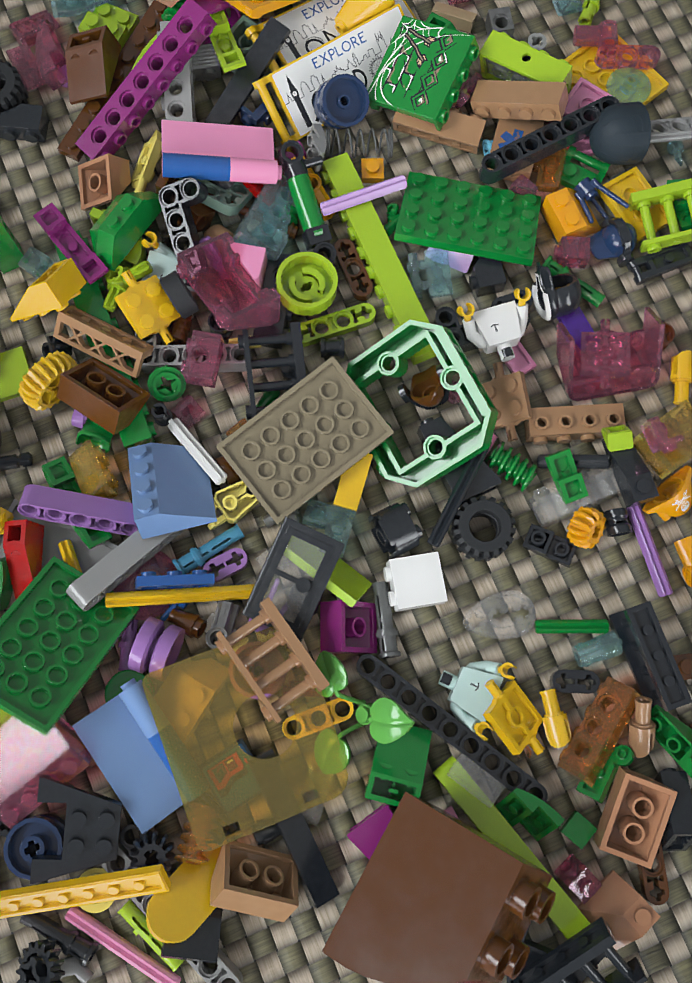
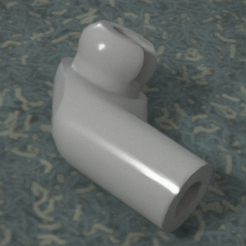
M75 957L61 958L64 959L61 970L65 971V975L61 976V979L62 977L75 975L81 983H86L94 975L88 967L82 965V961Z

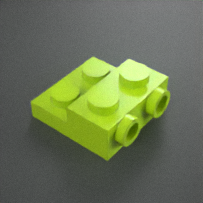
M100 0L93 12L88 11L78 29L79 32L107 25L120 43L122 50L140 20L138 15Z

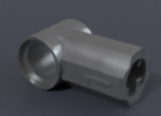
M218 601L211 628L208 630L205 639L207 645L218 654L222 653L213 644L216 633L221 631L225 638L233 633L240 609L239 605L227 601Z

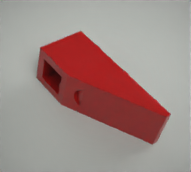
M27 519L5 521L3 549L15 599L21 595L42 568L44 525Z

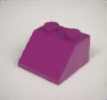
M342 600L320 602V653L322 651H328L332 654L377 653L375 603L357 602L353 607H350Z

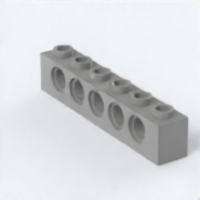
M170 21L160 22V31H157V37ZM192 57L185 64L183 70L170 83L169 88L164 92V97H161L162 110L165 111L166 119L162 120L196 122ZM175 90H182L177 95L173 94ZM178 111L183 112L181 116H174V114Z

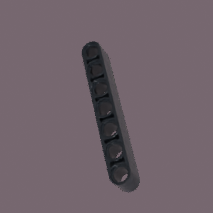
M604 96L564 116L562 121H554L485 155L481 162L479 179L485 184L496 183L588 137L593 126L599 121L600 112L610 105L620 104L619 100L614 96Z

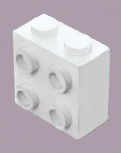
M438 552L389 559L386 563L387 567L383 568L385 581L390 582L391 591L388 592L389 604L394 606L395 612L444 604L448 601Z

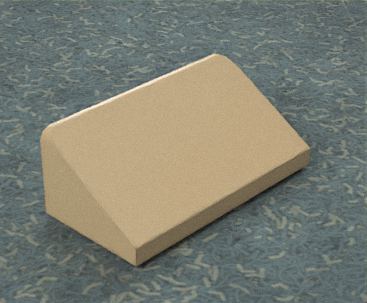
M438 1L431 11L451 21L456 29L471 33L477 17L476 13Z

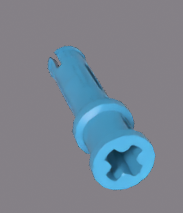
M235 524V526L216 536L198 549L192 547L189 553L178 560L173 559L172 562L178 571H182V575L187 574L198 566L203 567L207 559L245 536L239 526Z

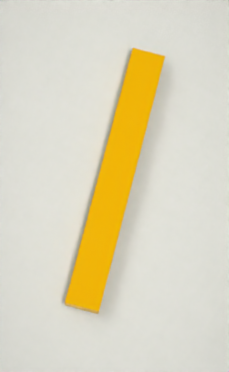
M158 864L0 891V919L170 891L172 883L163 865Z

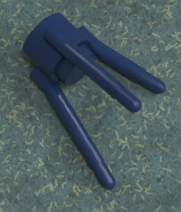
M587 177L574 188L576 192L575 197L579 200L590 223H593L594 220L585 200L587 202L591 201L605 220L610 218L595 199L598 195L597 189L625 208H629L627 202L601 185L596 178L591 180Z

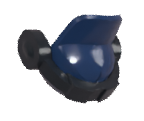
M622 217L607 218L600 225L602 230L588 239L589 249L598 260L618 257L617 264L620 268L625 267L627 263L634 260L632 251L637 243V233L635 228L631 224L626 223Z

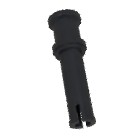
M40 912L22 915L20 919L21 924L33 929L48 940L54 941L61 947L63 954H71L82 961L84 967L89 965L100 944L98 942L92 943L80 936V931H70Z

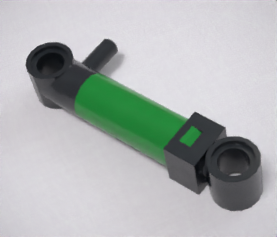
M288 140L281 147L278 163L283 168L304 232L302 237L306 250L314 249L312 251L314 253L325 252L328 260L333 263L337 255L336 249L330 243L332 236L328 224L324 223L307 168L322 165L323 157L318 155L304 159V150L301 144L294 140ZM285 153H293L296 159H289Z

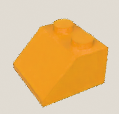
M567 187L546 195L540 209L560 247L601 230L587 201L585 200L593 217V223L589 222L579 200L575 197V190Z

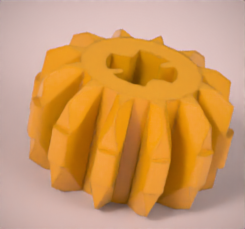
M581 506L578 511L574 512L572 519H569L570 524L567 526V530H569L567 538L579 548L592 549L595 544L599 543L600 537L603 536V530L606 528L604 525L606 518L598 509Z

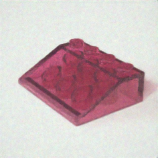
M13 716L0 726V821L8 828L12 829L43 803L37 802L40 774L49 775L51 779L62 783L64 781L69 782L90 765L92 756L74 728L64 719L60 718L47 736H44Z

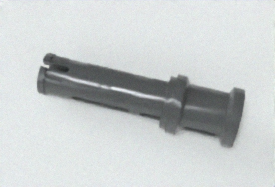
M375 582L372 584L378 620L376 638H379L381 653L379 654V659L399 657L401 652L398 651L396 640L398 630L393 625L392 611L388 599V582Z

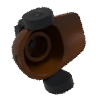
M432 365L427 370L413 375L411 390L405 384L399 385L398 392L405 403L411 402L425 410L435 409L437 406L443 405L449 399L450 390L445 389L440 382V374L444 369L442 365Z

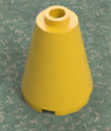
M346 0L335 17V29L341 35L394 6L395 0Z

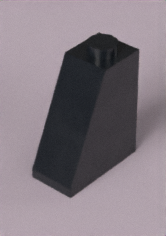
M665 768L658 773L654 780L678 793L661 839L662 850L686 851L692 844V793L688 776L685 771Z

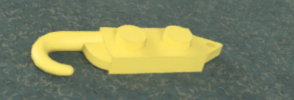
M157 129L150 140L144 143L133 172L131 182L132 187L135 189L134 192L145 191L147 183L155 175L156 163L162 156L161 132Z

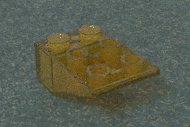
M684 400L656 420L633 439L635 449L662 480L692 458V406L687 400Z

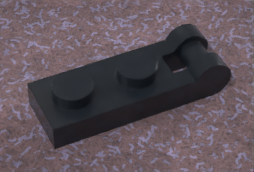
M687 242L662 248L659 252L636 258L627 263L626 267L629 272L633 273V280L638 286L650 279L692 263V251ZM645 265L648 271L643 272L641 266Z

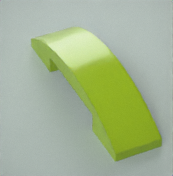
M224 10L209 14L217 23L209 37L224 73L246 66V61L240 48L237 46Z

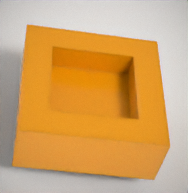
M361 158L362 183H379L384 181L383 158Z

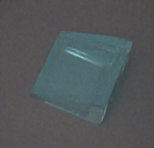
M552 0L558 16L583 10L580 0Z
M30 246L19 261L18 266L38 279L54 263L49 256Z

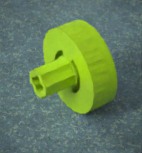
M299 252L286 258L279 266L276 275V291L282 305L289 311L297 315L313 316L327 310L335 300L338 276L333 264L324 256L314 252ZM303 275H311V276H314L315 278H317V280H318V282H319V287H318L317 281H316L314 278L309 277V276H303Z

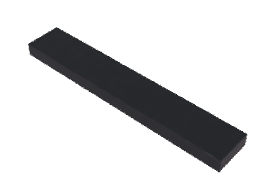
M272 16L270 17L244 58L246 66L237 69L204 123L232 125L240 112V108L246 103L254 90L252 83L262 78L291 33L289 28Z
M269 748L247 760L312 903L315 908H319L340 893L273 749Z

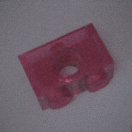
M193 330L192 337L188 338L186 343L187 359L183 360L181 365V374L184 376L186 383L215 388L224 349L222 335ZM200 356H207V359L203 362L196 361Z

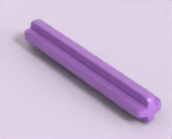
M637 505L627 508L629 519L658 596L664 597L672 594L671 585L641 506Z

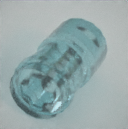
M609 631L594 637V639L577 643L572 647V652L579 667H589L593 663L622 655L621 644L623 643L615 632Z

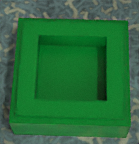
M575 810L559 831L582 850L597 831V828Z

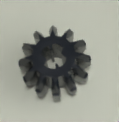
M154 830L152 838H150L146 831L143 832L142 840L136 838L133 842L136 848L129 851V856L134 858L130 862V866H139L140 868L162 864L166 871H170L172 865L169 861H173L176 858V854L170 852L175 847L174 842L166 843L169 837L168 834H164L161 839L158 838V830ZM149 850L150 853H152V850L158 852L156 859L155 856H153V859L147 857Z

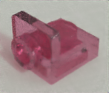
M658 416L648 419L641 426V430L653 454L660 451L663 454L670 453L678 449L677 444L684 440L682 434L669 439L667 428Z

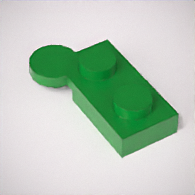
M598 743L576 790L602 804L618 767H626L633 762L634 753L632 749L626 745H619L612 751Z

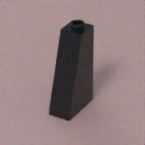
M441 416L433 419V417L425 419L420 423L421 426H419L417 431L422 444L431 435H442L450 438L456 434ZM440 441L436 444L435 448L438 454L443 448ZM484 461L461 505L469 502L471 498H478L497 489L501 485V479ZM467 462L440 478L449 496Z

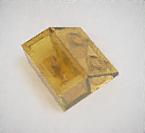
M91 440L85 441L68 457L82 494L109 499L118 496L116 488L119 487L115 475L111 474L107 467L110 465V461L106 453L102 452L99 445L95 446Z

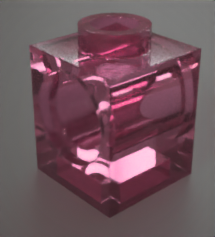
M562 236L559 244L555 245L554 259H557V263L563 267L585 269L590 260V237Z

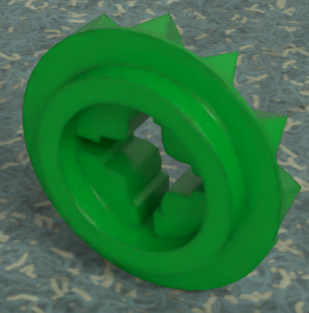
M165 365L160 368L156 367L149 374L147 385L150 394L155 399L171 402L183 395L186 389V380L184 374L176 367L173 368ZM162 377L166 378V380H173L171 381V389L166 385L160 386L163 384Z

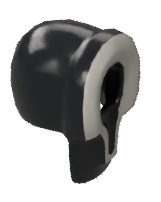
M539 261L536 262V281L532 285L531 292L538 314L543 319L552 321L574 312L579 307L582 298L581 285L577 276L570 273L551 276L548 267L540 265Z

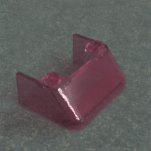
M650 307L645 308L643 329L634 330L626 336L624 349L581 356L580 348L562 322L557 323L556 356L565 391L571 400L582 401L644 390L657 384L660 378L665 323Z

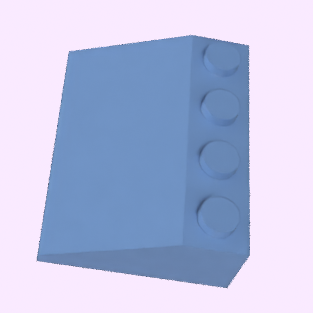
M147 443L127 448L134 521L142 539L217 522L210 477L184 446Z

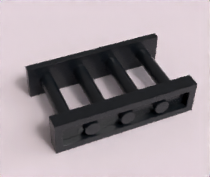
M291 322L289 331H285L284 334L248 336L247 326H242V335H238L239 349H244L250 404L245 405L247 420L252 419L267 407H256L254 393L289 390L306 377L300 322ZM280 343L291 345L292 354H288V357L253 360L250 358L249 346ZM289 366V369L293 368L294 377H291V380L253 383L252 369Z
M651 601L609 615L641 696L652 699L651 709L658 705L660 707L663 706L664 711H670L692 703L691 696Z
M600 917L522 970L513 981L514 983H572L567 976L579 968L584 971L593 983H645L648 979L637 957L626 963L614 949L613 945L616 944L615 938L608 923L603 917ZM601 953H604L617 968L605 978L590 962Z

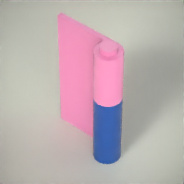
M161 120L162 177L181 179L191 177L197 180L277 184V180L282 178V166L278 165L277 160L274 159L273 128Z

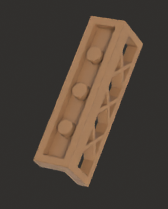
M74 306L67 307L58 312L53 337L134 378L140 375L143 361L152 355L154 346ZM64 324L70 326L74 336L70 337L62 333ZM82 335L90 336L95 346L90 347L86 345ZM108 345L112 347L116 356L111 358L106 355L102 346ZM128 355L136 359L134 369L127 366L123 356Z

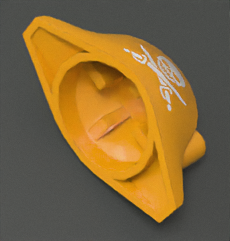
M685 465L657 487L659 496L647 502L642 511L647 514L657 513L663 521L688 512L692 506L691 466Z

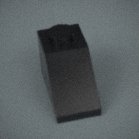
M484 257L478 259L471 276H469L470 288L475 290L476 297L503 292L507 283L501 261Z

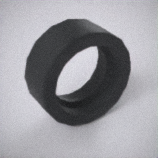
M175 270L159 280L168 298L183 319L200 310L191 292Z

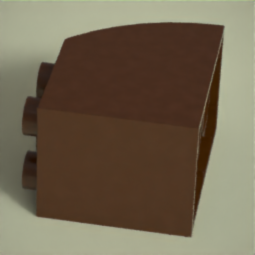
M405 792L322 952L345 968L366 978L383 983L502 982L505 975L514 980L522 971L530 953V947L523 943L522 939L531 920L539 925L542 924L555 902L556 893L547 888L552 875L445 810Z

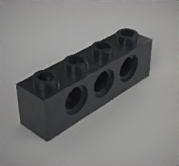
M269 253L253 336L284 334L285 331H289V328L286 327L287 321L292 320L293 312L284 307L281 302L275 303L273 301L279 299L276 291L278 268L286 258L291 256L290 254ZM274 319L279 321L276 324L269 323L271 320ZM283 343L268 344L261 346L282 349Z

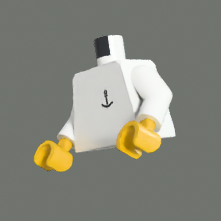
M525 287V295L522 298L519 296L520 290L518 288L515 289L514 297L518 300L517 304L514 300L475 312L474 306L471 303H466L468 310L465 314L463 308L458 306V315L464 317L462 323L467 339L478 348L483 349L486 354L498 351L501 362L513 359L515 354L512 347L518 345L525 333L528 321V304L526 301L530 299L531 291L527 287Z

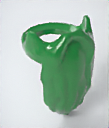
M87 418L82 430L77 434L76 444L84 443L89 450L100 451L105 449L106 453H109L113 434Z

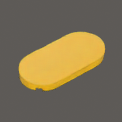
M207 843L195 849L169 877L172 883L170 891L155 893L150 898L146 909V923L150 933L160 942L179 943L187 940L215 910L216 907L210 906L211 879L222 845Z

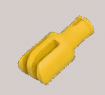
M690 350L683 351L671 358L670 381L675 384L673 401L675 405L689 404V384L692 383V351Z
M555 688L541 691L540 694L546 713L542 721L547 740L554 748L564 747L572 740L567 713L560 710Z

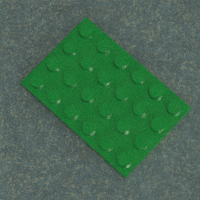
M409 171L394 240L532 266L541 196Z
M55 556L51 558L0 618V709L44 736L49 734L140 609L138 606L107 608L104 597L92 608L83 611L66 593L67 588L83 573Z

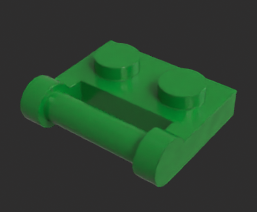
M570 145L552 181L574 189L587 177L591 180L596 178L601 184L611 164L601 162L576 150L577 147ZM573 158L600 172L596 174L570 161Z

